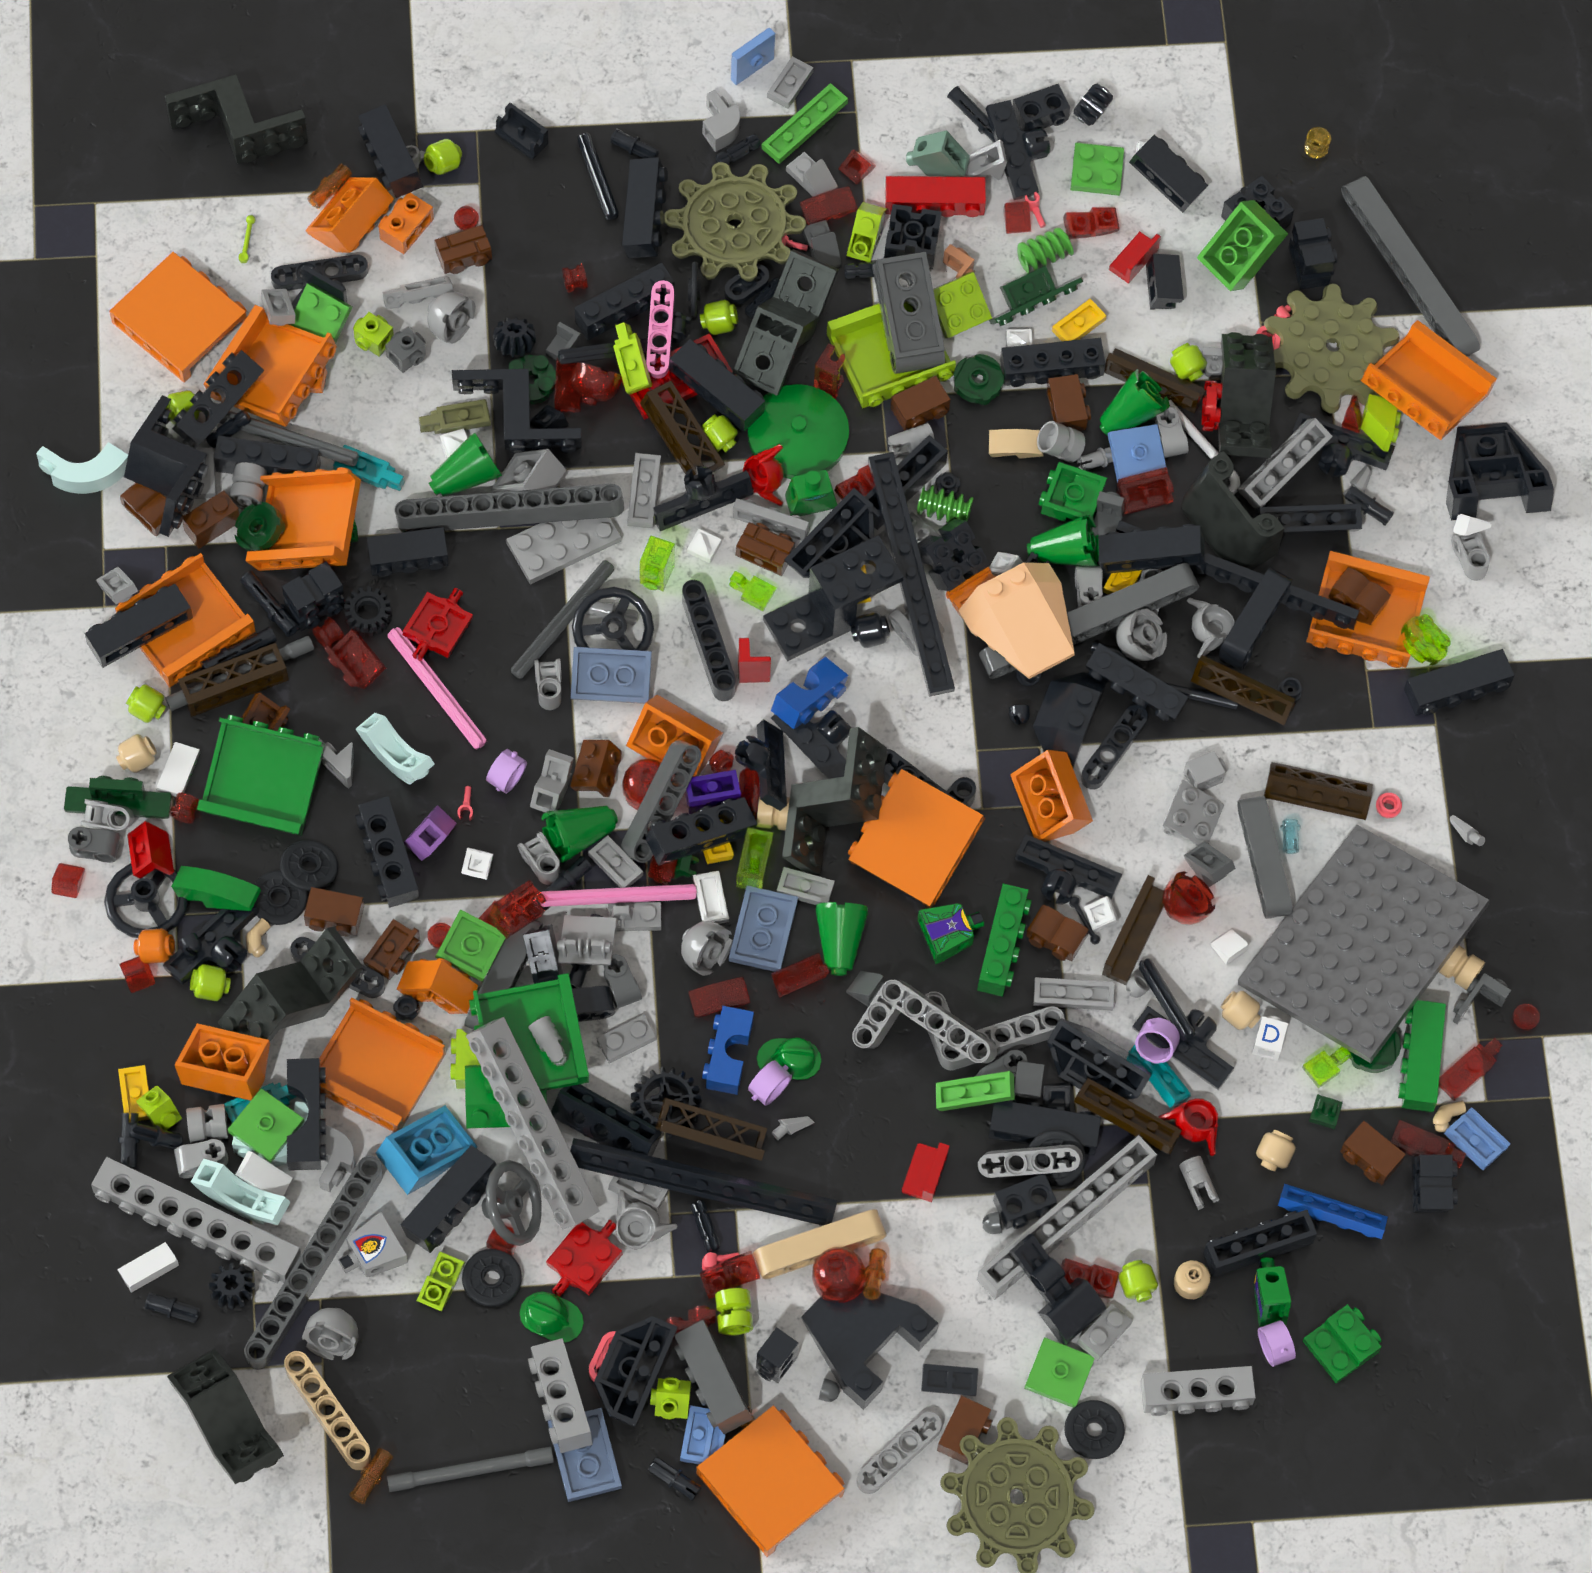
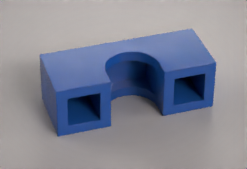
M825 656L809 669L803 685L808 690L799 687L794 682L790 683L776 694L771 711L793 729L802 723L807 724L818 710L822 712L832 699H838L844 694L847 688L845 684L849 675Z
M722 1006L721 1014L715 1015L713 1029L717 1030L715 1039L710 1038L707 1054L712 1055L710 1064L705 1063L702 1079H706V1089L738 1095L743 1072V1061L730 1058L726 1053V1049L733 1044H749L754 1012Z

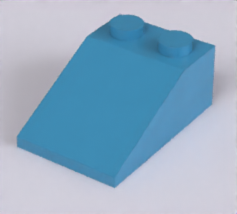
M445 1105L387 1136L375 1154L408 1195L427 1185L452 1167L471 1145L477 1148V1145Z

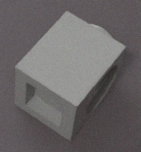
M1212 751L1186 762L1183 773L1191 785L1204 791L1223 783L1227 769L1221 757L1218 758L1215 751Z

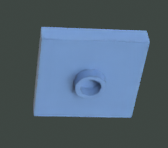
M767 28L732 53L731 81L735 85H738L774 59L775 32L771 28Z
M1158 424L1107 433L1117 483L1167 474Z

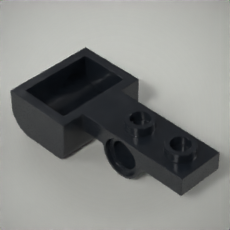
M1028 1234L1010 1250L1012 1256L1047 1302V1305L1038 1314L1061 1344L1067 1345L1106 1310L1104 1302L1087 1280L1076 1278L1072 1283H1068L1065 1279L1066 1274L1056 1260L1049 1257L1034 1235Z

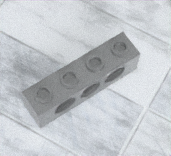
M1316 418L1307 419L1237 491L1253 508L1262 507L1333 436Z
M563 1338L532 1346V1358H528L531 1374L537 1373L539 1381L535 1382L538 1397H544L546 1403L542 1405L545 1421L551 1420L553 1428H549L552 1444H558L560 1453L593 1445L590 1427ZM551 1371L557 1372V1373L554 1374V1375H548V1374H547L548 1372H551ZM559 1394L564 1395L562 1398H554V1396ZM563 1418H571V1420L567 1422L560 1421Z
M1252 1366L1147 1373L1142 1375L1140 1381L1144 1413H1151L1152 1416L1166 1415L1167 1411L1190 1414L1195 1412V1409L1217 1412L1222 1410V1407L1244 1410L1248 1409L1249 1405H1253L1256 1398ZM1226 1385L1232 1390V1394L1223 1395L1218 1387ZM1199 1387L1205 1392V1396L1196 1397L1192 1394L1191 1389ZM1172 1389L1177 1393L1178 1397L1176 1399H1169L1165 1396L1164 1391Z

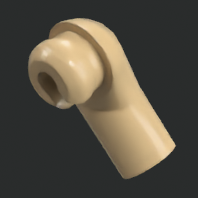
M263 918L246 935V949L254 957H260L264 954L265 946L261 944V937L271 928L270 924Z
M1464 1101L1439 1107L1433 1117V1124H1435L1437 1132H1445L1450 1127L1448 1122H1450L1453 1116L1466 1113Z

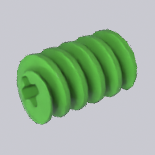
M1058 227L1053 230V233L1048 231L1044 236L1038 235L1035 240L1030 238L1026 243L1021 242L1017 246L1018 259L1027 273H1029V265L1034 270L1038 269L1037 262H1040L1042 266H1047L1046 258L1055 263L1056 254L1061 260L1065 258L1064 251H1067L1070 256L1074 255L1073 246L1068 235Z
M924 485L917 506V514L921 515L926 509L927 517L931 518L936 512L937 520L939 521L945 515L947 523L954 518L968 521L974 498L970 497L967 502H964V494H961L956 500L954 499V491H951L945 497L944 488H941L935 494L934 485L928 491H925Z

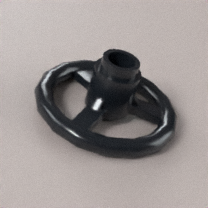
M618 587L598 589L585 597L575 611L572 623L574 643L577 647L590 648L584 636L602 634L608 640L617 641L622 650L647 651L654 634L652 613L644 600L630 590ZM604 598H621L615 612L606 615L600 624L583 625L584 616L593 604ZM630 603L641 614L644 625L642 641L636 649L625 635L627 622L624 615ZM615 623L618 626V631L610 632L609 624Z
M128 864L113 876L106 888L104 905L107 917L117 930L132 938H138L142 930H146L129 925L119 916L116 907L135 905L138 910L149 912L157 927L149 929L162 928L170 932L178 926L186 914L187 899L183 897L178 898L176 910L169 920H166L158 907L160 901L158 889L166 877L172 883L174 882L178 874L175 869L173 874L168 875L155 868L153 870L155 874L151 879H138L133 883L131 893L116 895V891L123 880L133 874L132 864Z

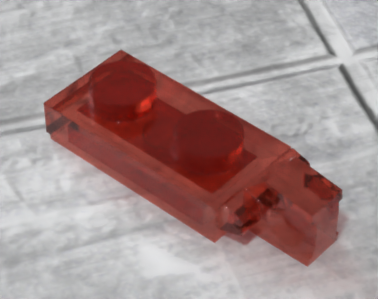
M1494 1038L1485 1047L1481 1044L1476 1047L1474 1046L1439 1077V1087L1453 1101H1456L1492 1069L1497 1061L1494 1056L1503 1045Z
M1399 1120L1391 1139L1392 1144L1402 1152L1413 1157L1418 1155H1453V1161L1457 1162V1167L1461 1168L1466 1157V1153L1454 1148L1455 1144L1449 1142L1450 1140Z

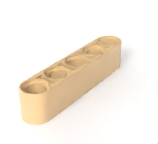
M873 1209L756 1249L753 1255L762 1279H770L876 1243L884 1239L887 1234L878 1211Z
M293 1351L289 1353L284 1360L289 1380L347 1464L355 1470H363L368 1467L371 1462V1452L368 1443L312 1362L303 1352ZM295 1362H302L305 1365L300 1371L290 1369L291 1365ZM310 1384L320 1386L319 1390L315 1393L305 1391L306 1387ZM325 1406H333L335 1408L331 1415H323L320 1412ZM345 1427L350 1430L349 1435L341 1438L336 1435L337 1430ZM355 1450H363L366 1453L360 1460H355L351 1457Z

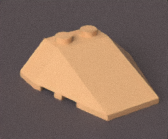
M1022 563L979 585L958 610L972 634L980 637L988 644V647L1005 657L1008 663L1028 679L1075 656L1062 584L1049 563Z

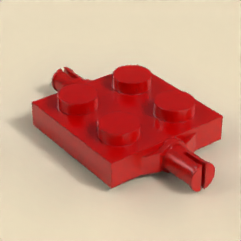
M454 588L448 599L437 597L429 592L422 599L402 634L418 644L417 649L412 654L414 659L418 657V661H422L427 650L449 658L473 618V614L461 609L457 604L463 595L460 589L458 591V588Z
M608 1220L600 1232L591 1229L583 1222L579 1223L547 1259V1266L556 1271L561 1278L551 1290L555 1295L557 1294V1296L561 1297L569 1285L581 1289L590 1296L623 1255L622 1250L608 1239L616 1229L614 1222L612 1223L611 1220Z

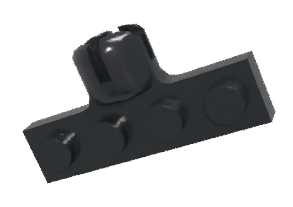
M1011 100L987 105L985 109L995 141H1003L1007 160L1005 173L1013 199L1025 198V195L1027 197L1034 196V192L1039 193L1031 167V161L1045 158L1050 153L1049 140L1044 141V138L1048 137L1046 131L1041 128L1026 132L1021 131Z
M1299 413L1297 421L1292 430V434L1307 419H1312L1314 417L1303 413ZM1317 419L1333 436L1321 448L1323 452L1319 460V467L1326 475H1328L1331 466L1335 467L1332 477L1345 475L1353 460L1385 471L1387 470L1395 446L1390 445L1388 452L1383 451L1368 436Z
M696 466L697 475L694 476L692 468L689 469L684 476L685 494L653 507L658 529L663 531L736 501V498L741 500L753 495L751 478L748 472L744 471L715 482L714 474H712L710 468Z
M831 710L819 722L811 723L809 721L807 724L802 723L795 729L791 728L777 715L774 714L771 717L778 727L828 779L844 777L846 759L840 754L838 747L849 736L851 727L837 712Z
M763 719L757 724V738L755 736H746L748 742L743 740L738 743L735 749V759L742 766L758 773L760 800L766 805L781 811L787 806L783 731Z
M1025 834L1015 856V860L1044 871L1047 874L1041 892L1048 901L1052 900L1055 892L1059 893L1055 904L1063 905L1068 903L1077 887L1085 888L1104 897L1108 896L1112 900L1122 878V874L1027 834Z
M253 906L251 911L221 909L197 932L202 943L201 951L197 952L194 956H188L180 948L163 964L164 969L182 985L191 978L194 969L197 970L200 965L206 964L209 961L224 968L225 972L236 971L238 967L232 963L233 959L242 965L246 960L247 950L243 944L235 939V936L259 913L257 908Z
M1147 1006L1132 1026V1029L1139 1033L1148 1019L1166 1018ZM1193 1009L1187 1015V1019L1195 1030V1037L1188 1041H1183L1180 1038L1172 1058L1219 1091L1234 1071V1067L1206 1047L1207 1042L1217 1030V1025L1208 1016L1202 1025L1198 1027L1205 1017L1203 1016L1204 1012ZM1157 1033L1145 1034L1146 1038L1157 1047H1170L1168 1041L1162 1035Z

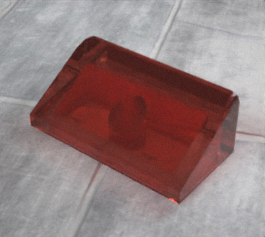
M557 358L555 409L559 411L580 412L581 364L571 363L562 365Z
M745 768L739 775L741 798H745L755 820H757L759 775L756 771Z

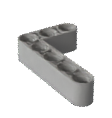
M888 980L882 985L852 1033V1039L856 1046L874 1049L881 1044L902 1012L975 1063H990L997 1055L996 1045L991 1040L901 980ZM895 985H898L901 990V994L897 999H894L891 994V990ZM916 1000H920L922 1003V1010L918 1014L913 1011V1003ZM881 1007L886 1010V1018L883 1021H880L877 1017V1012ZM940 1014L944 1019V1023L938 1029L934 1024V1019ZM962 1029L965 1032V1040L959 1044L956 1040V1033ZM866 1030H870L872 1034V1039L868 1044L863 1040V1033ZM981 1044H984L987 1048V1054L981 1059L977 1054V1049Z
M934 991L925 995L950 1012L946 999L941 993ZM1047 1007L976 1031L996 1045V1056H999L1011 1050H1018L1048 1040L1056 1026L1048 1025L1045 1020L1052 1018L1059 1022L1061 1018H1065L1062 1010L1059 1008ZM940 1014L934 1019L936 1028H939L944 1023V1019ZM1030 1027L1033 1033L1024 1034L1020 1028ZM928 1031L938 1060L943 1068L951 1071L975 1064V1062ZM957 1031L956 1040L959 1044L965 1040V1034L960 1036ZM997 1035H1005L1008 1041L999 1042L995 1037ZM981 1044L983 1049L977 1051L981 1059L987 1054V1048L984 1044ZM954 1051L958 1054V1057L951 1059L945 1053Z

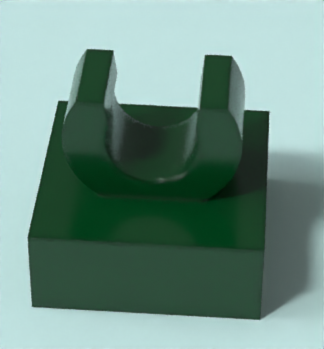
M690 855L668 862L666 876L676 879L680 876L690 878L696 875L697 872L690 869V864L699 863V859Z
M1317 1094L1309 1122L1335 1129L1343 1102Z

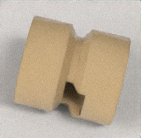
M787 797V806L781 811L766 805L759 798L756 827L771 829L775 825L778 830L786 831L790 797Z
M1458 946L1439 973L1447 978L1453 976L1454 983L1467 990L1472 981L1477 978L1486 962L1475 955L1467 956L1466 949Z

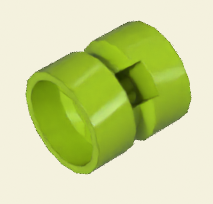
M731 1288L717 1292L715 1294L716 1310L721 1312L717 1316L718 1333L723 1335H741L751 1332L753 1330L752 1313L748 1311L751 1308L750 1291L744 1288Z

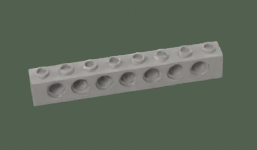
M502 1017L491 1021L467 1034L466 1037L469 1041L470 1049L476 1055L481 1065L482 1073L488 1079L494 1097L505 1114L506 1122L512 1128L517 1138L518 1146L524 1152L529 1162L530 1170L536 1176L542 1194L547 1199L554 1218L561 1229L576 1226L600 1212L505 1018Z
M1138 1135L981 1268L978 1272L977 1281L996 1300L1026 1274L1010 1253L1011 1249L1028 1234H1032L1047 1254H1050L1150 1169L1155 1163L1157 1154Z
M108 1157L104 1160L91 1184L93 1193H95L94 1196L104 1203L112 1201L118 1204L119 1208L125 1213L133 1215L135 1212L143 1216V1220L153 1226L158 1224L165 1226L172 1235L176 1237L184 1235L192 1239L191 1242L197 1247L205 1249L207 1246L215 1250V1254L225 1260H230V1258L240 1262V1266H245L246 1270L254 1272L256 1269L264 1273L263 1276L274 1283L279 1281L284 1283L301 1256L300 1247ZM127 1184L130 1186L124 1193L116 1191L119 1185ZM144 1196L154 1197L153 1201L149 1204L140 1203ZM169 1207H176L178 1209L174 1215L168 1216L164 1214V1211ZM193 1218L202 1220L201 1224L197 1227L188 1225L189 1221ZM216 1230L226 1231L225 1236L222 1238H214L212 1236ZM241 1241H248L250 1243V1246L245 1250L236 1248L237 1244ZM266 1252H271L275 1255L270 1261L260 1259Z

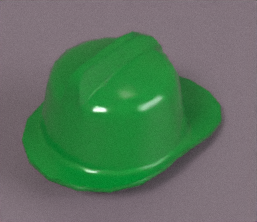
M799 1037L771 1039L762 1045L757 1055L758 1066L761 1070L768 1063L775 1060L782 1067L784 1065L788 1066L789 1069L786 1071L792 1075V1079L797 1080L808 1079L814 1076L821 1065V1055L817 1047Z
M533 1293L521 1305L520 1319L525 1328L551 1341L563 1338L564 1343L570 1342L577 1338L582 1331L584 1321L579 1308L552 1293Z

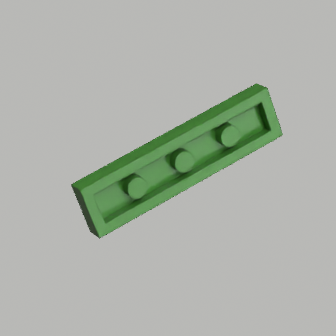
M830 83L762 143V150L780 164L847 105L848 98Z

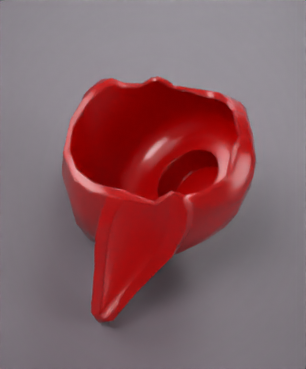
M780 444L747 458L743 467V472L747 471L751 478L753 492L758 493L762 498L778 506H782L783 502L773 492L781 486L784 471L782 464L774 457L783 449V446Z
M1195 1098L1158 1116L1164 1121L1175 1119V1125L1182 1130L1181 1135L1184 1139L1192 1142L1206 1140L1210 1155L1214 1156L1216 1154L1218 1112L1211 1102L1202 1098Z

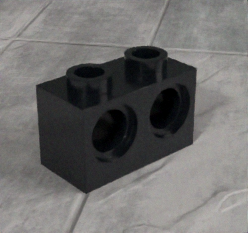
M1059 83L1013 99L1012 106L1021 131L1044 129L1052 125L1059 126L1069 119L1070 106ZM1054 106L1057 107V109H1051L1049 107ZM1027 114H1032L1034 117H1029Z
M1045 1174L997 1191L993 1198L1005 1229L1011 1227L1014 1229L1022 1228L1029 1223V1220L1037 1217L1038 1219L1042 1218L1057 1205V1200ZM1041 1195L1046 1201L1036 1203L1032 1200V1196ZM1015 1204L1020 1207L1021 1211L1012 1213L1007 1209V1206Z
M776 1327L757 1352L756 1368L758 1369V1374L769 1382L773 1380L779 1383L796 1361L799 1343Z

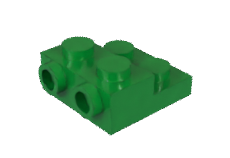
M1059 462L1056 471L1051 469L1046 483L1050 485L1048 492L1043 491L1038 504L1042 506L1041 514L1064 522L1066 518L1075 520L1086 515H1090L1093 518L1097 508L1099 492H1103L1107 478Z
M1348 1304L1303 1338L1304 1344L1336 1384L1377 1355L1381 1349L1379 1343L1382 1341L1379 1334L1374 1329L1368 1330L1362 1323L1364 1321L1362 1313L1356 1307L1351 1309Z

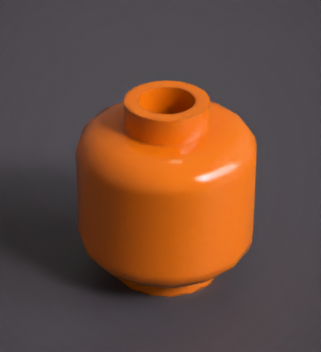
M165 929L142 930L138 939L134 940V953L139 955L143 963H165L170 956L174 955V937Z

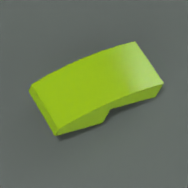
M439 1251L417 1301L442 1312L466 1262Z

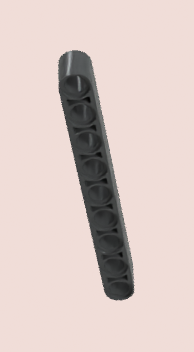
M1362 176L1342 186L1341 191L1346 203L1433 331L1466 356L1479 351L1480 344L1476 335L1371 181L1366 176Z
M599 484L406 499L398 502L394 510L398 528L402 532H411L444 527V530L611 518L622 514L624 511L622 490L618 485Z
M1179 564L1067 612L1073 645L1117 627L1122 618L1136 610L1149 609L1154 611L1196 592L1200 586L1189 564ZM990 647L983 649L979 653L989 678H998L1017 670L1005 660V657L996 650L993 651Z
M365 1156L358 1162L248 1340L244 1350L247 1363L251 1368L256 1370L263 1369L271 1362L383 1178L382 1164L377 1157ZM368 1167L377 1169V1172L373 1175L368 1176L363 1173ZM357 1189L363 1192V1195L359 1198H353L349 1195L353 1190ZM340 1212L349 1214V1217L344 1221L335 1218ZM326 1235L336 1237L332 1243L326 1244L321 1241ZM314 1257L322 1260L317 1266H309L307 1264ZM299 1280L307 1282V1286L303 1289H295L293 1287L295 1282ZM284 1303L293 1305V1309L289 1312H281L279 1310L280 1306ZM270 1326L279 1328L277 1334L271 1336L267 1335L265 1330ZM256 1349H261L265 1352L259 1359L251 1357V1353Z

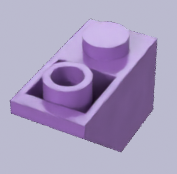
M437 805L403 843L422 861L431 855L457 823Z

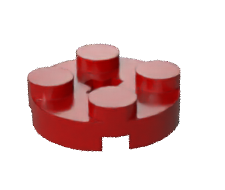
M1206 380L1204 390H1207L1202 401L1201 425H1203L1202 431L1213 432V430H1217L1218 423H1220L1221 408H1216V405H1219V399H1221L1222 383Z

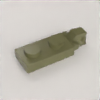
M485 399L436 407V410L430 412L431 415L419 417L421 433L434 431L435 434H444L463 428L468 430L491 426L490 414Z

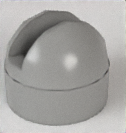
M1134 974L1126 984V990L1131 991L1130 996L1135 998L1141 997L1150 989L1146 980L1139 974Z

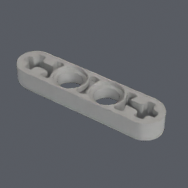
M1075 1145L989 1151L979 1159L978 1169L983 1176L989 1178L1070 1172L1078 1168L1083 1160L1081 1150ZM1067 1152H1070L1072 1157H1076L1072 1164H1069L1068 1160H1060L1057 1163L1058 1166H1056V1158L1065 1157ZM1041 1153L1048 1155L1050 1165L1047 1167L1040 1166L1036 1160L1037 1155ZM1015 1155L1020 1156L1024 1161V1167L1015 1169L1010 1163L1011 1157ZM1003 1156L1005 1157L1004 1165H997L993 1170H991L990 1166H985L989 1158H991L993 1163H1000L1003 1160Z
M925 1412L860 1470L857 1477L858 1488L863 1493L872 1494L885 1485L940 1434L942 1427L940 1417L933 1412ZM926 1420L929 1423L934 1421L935 1430L927 1429L922 1436L925 1440L922 1441L918 1433L923 1430L924 1421ZM906 1437H912L917 1441V1447L914 1450L908 1451L903 1448L902 1440ZM886 1455H892L896 1458L897 1465L892 1469L885 1468L881 1462L882 1458ZM877 1465L881 1473L875 1477V1485L870 1483L867 1485L863 1484L865 1480L864 1475L871 1477L876 1472V1468L873 1466Z

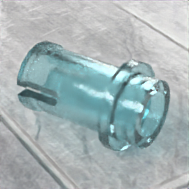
M1296 819L1283 820L1282 825H1280V830L1283 831V853L1295 854L1299 852L1298 831L1301 829V826Z

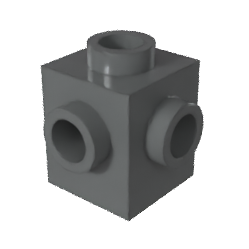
M407 327L404 331L395 333L391 340L385 344L386 357L404 373L413 365L417 366L423 361L426 356V342L421 334L418 332L414 333Z

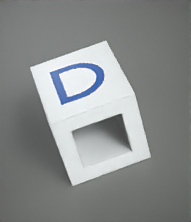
M1262 1016L1252 1054L1278 1061L1288 1023L1275 1016Z

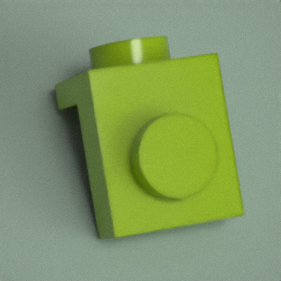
M155 1086L136 1101L138 1106L147 1114L154 1127L159 1125L167 1131L182 1119L171 1098L159 1086Z

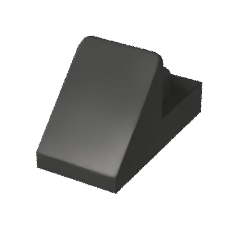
M824 220L806 225L802 233L812 258L835 268L842 267L835 232H830L827 221Z
M1203 842L1184 855L1185 860L1206 888L1211 887L1236 869L1230 858L1206 842Z
M860 971L846 993L869 1007L884 984V976ZM894 989L891 990L892 997L897 999L900 993ZM881 1007L877 1013L886 1018V1010Z

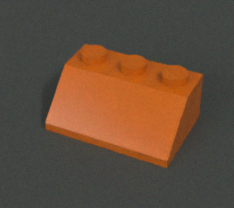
M350 177L305 231L335 252L350 253L359 246V241L374 228V223L389 210V205L394 198L377 178Z
M657 694L645 703L626 746L660 766L669 746L674 741L682 740L695 745L701 751V760L692 776L696 777L700 775L713 756L723 732Z
M1046 750L1010 774L1034 838L1047 842L1074 834L1093 822L1067 752Z
M196 1024L175 1063V1068L182 1085L251 1101L265 1081L270 1042L263 1038Z

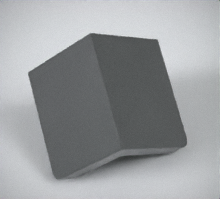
M559 322L557 325V335L547 347L546 355L559 361V350L581 347V333Z
M1022 1061L1017 1063L1014 1083L1015 1097L1038 1100L1041 1096L1043 1064Z

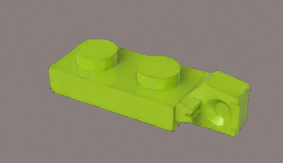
M625 322L615 325L619 339L615 340L613 347L626 393L633 394L652 387L637 333H632L630 325Z

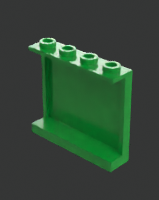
M228 715L227 719L220 718L221 727L203 799H199L197 810L302 836L325 744L319 741V736L304 733L303 737L293 735L294 730L279 727L278 731L268 729L269 725L262 722L253 721V725L243 723V718Z
M569 973L558 975V980L477 994V990L473 991V1000H469L471 1016L477 1015L478 1025L474 1026V1030L504 1017L540 1091L589 1083V1073ZM550 1016L552 1023H554L555 1028L559 1032V1036L562 1038L561 1045L568 1057L564 1066L554 1065L549 1060L550 1057L547 1056L546 1052L540 1050L539 1045H537L535 1038L532 1036V1032L529 1030V1026L536 1020ZM484 1077L486 1093H492L494 1101L496 1099L488 1079Z

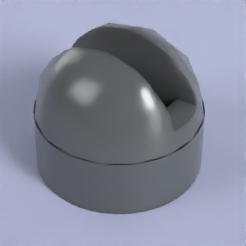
M1000 1213L987 1214L982 1222L985 1232L989 1234L1002 1233Z
M824 1378L819 1400L832 1402L838 1398L840 1388L836 1382Z

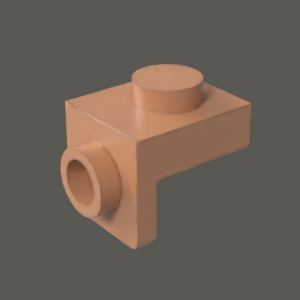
M949 244L944 251L943 263L958 272L956 278L970 272L975 274V270H973L975 259L968 256L967 252L962 248H956Z

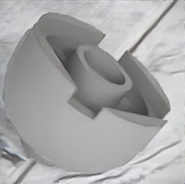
M447 292L432 300L428 306L427 316L431 332L446 343H456L468 331L469 326L466 325L468 319H473L475 316L476 306L474 301L457 292Z
M1149 609L1136 610L1120 621L1116 630V639L1121 652L1127 658L1137 662L1149 661L1164 653L1167 645L1166 632L1162 633L1160 625L1163 623L1155 612Z
M712 921L699 922L687 929L683 934L681 954L685 963L692 970L703 976L713 973L710 969L715 963L718 962L719 966H721L730 953L733 941L729 938L731 931Z
M325 1308L314 1313L309 1318L302 1335V1339L307 1341L306 1347L317 1356L329 1360H334L333 1355L343 1356L342 1360L351 1357L359 1338L356 1321L351 1315L340 1308Z

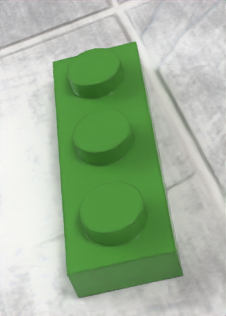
M1010 1071L936 1083V1109L939 1111L1015 1100L1014 1074Z

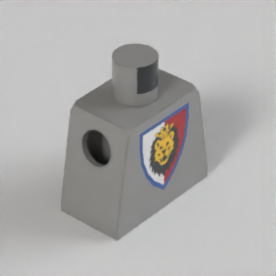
M382 1212L375 1215L346 1239L351 1252L338 1259L345 1273L360 1267L365 1277H371L408 1263L407 1254Z

